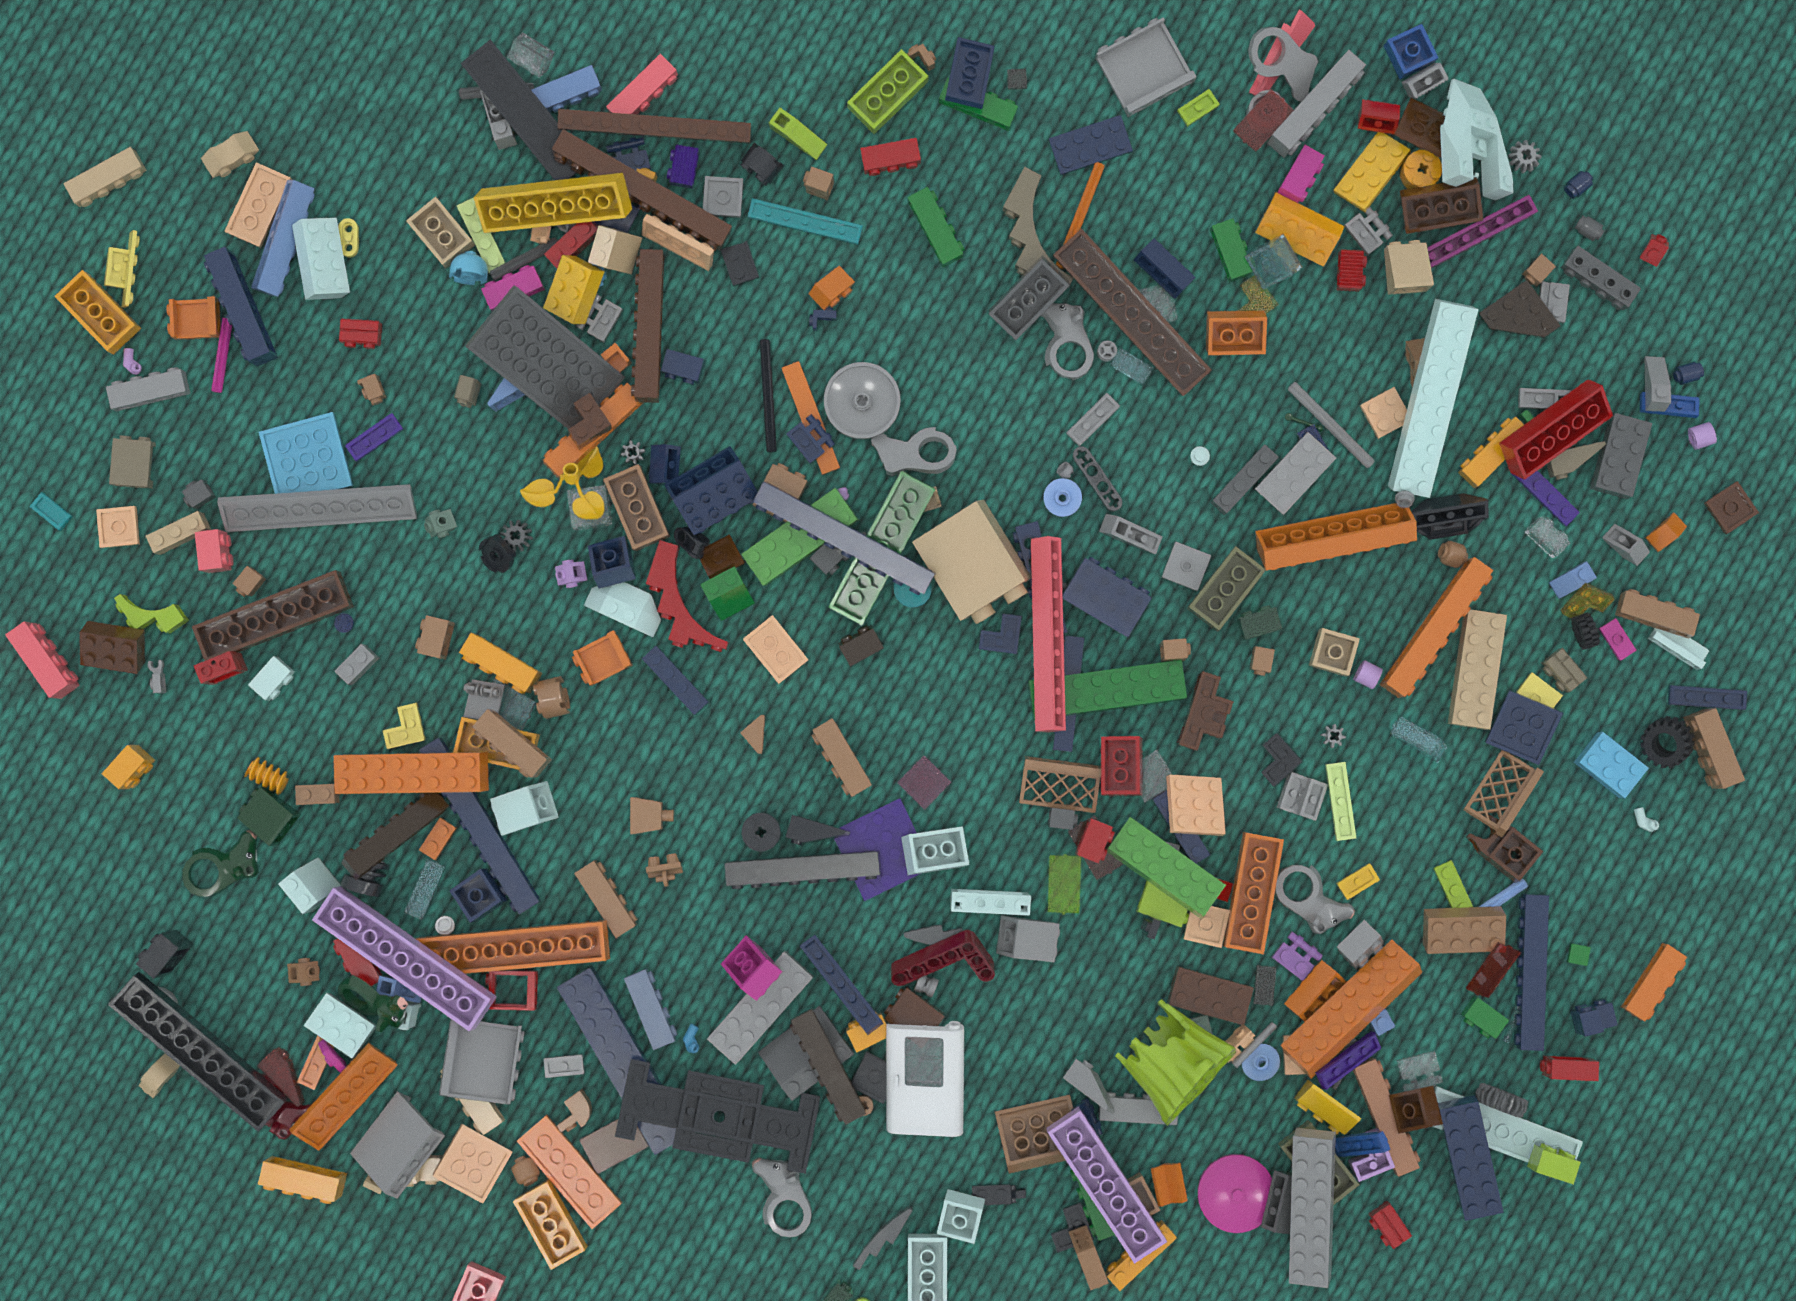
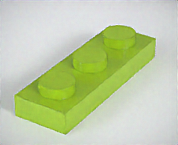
M1452 860L1434 867L1435 874L1451 908L1473 907Z

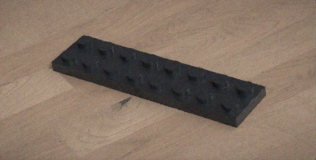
M491 39L460 63L554 180L569 179L575 174L571 170L572 167L566 163L561 165L554 160L552 147L562 130L557 129V121Z

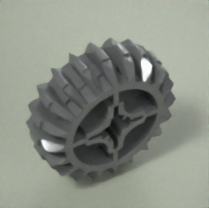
M1481 1083L1476 1090L1475 1096L1478 1102L1518 1118L1523 1117L1527 1111L1528 1101L1515 1094L1485 1083Z

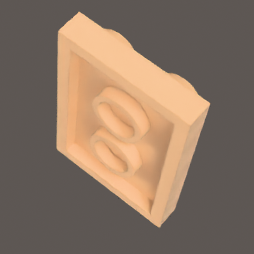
M773 615L743 638L778 684L808 661V658Z

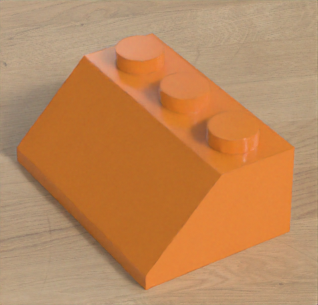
M1321 960L1284 1004L1305 1022L1347 981Z

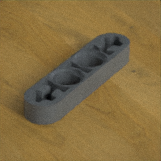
M1083 446L1077 447L1073 452L1074 462L1106 509L1111 512L1119 510L1122 506L1120 495L1090 451ZM1078 451L1086 453L1084 456L1086 461L1089 459L1092 461L1084 468L1082 464L1085 462L1081 458L1077 459ZM1089 466L1097 468L1096 476H1089L1087 474ZM1099 482L1107 483L1108 490L1106 492L1098 490L1097 485ZM1111 490L1114 493L1110 495L1113 500H1118V507L1116 508L1114 506H1109L1110 499L1108 497L1106 499L1103 498V496L1107 495Z

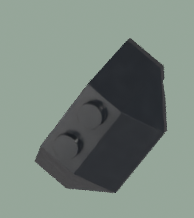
M1465 493L1425 499L1411 511L1416 520L1417 532L1430 540L1468 534L1483 520L1485 521L1489 518L1488 499Z

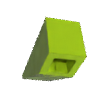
M780 107L769 122L770 129L815 160L819 158L827 146L811 130Z

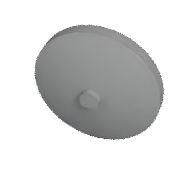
M867 362L852 363L839 369L829 380L824 393L825 412L831 424L842 434L855 439L874 438L887 431L895 422L900 410L899 388L894 378L882 367Z

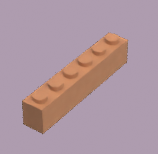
M1371 1057L1356 1067L1353 1072L1376 1128L1384 1131L1391 1149L1389 1153L1395 1166L1393 1171L1399 1177L1419 1169L1418 1162H1420V1158L1417 1152L1411 1148L1410 1144H1413L1410 1134L1405 1132L1398 1134L1389 1098L1390 1093L1388 1090L1391 1089L1387 1079H1383L1381 1072L1384 1070L1380 1061H1376V1059Z

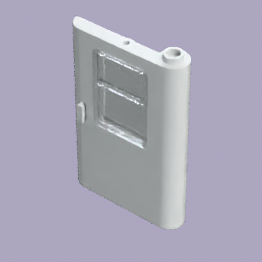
M951 1021L945 1027L886 1024L887 1131L892 1134L946 1137L962 1135L964 1108V1026L958 1021Z

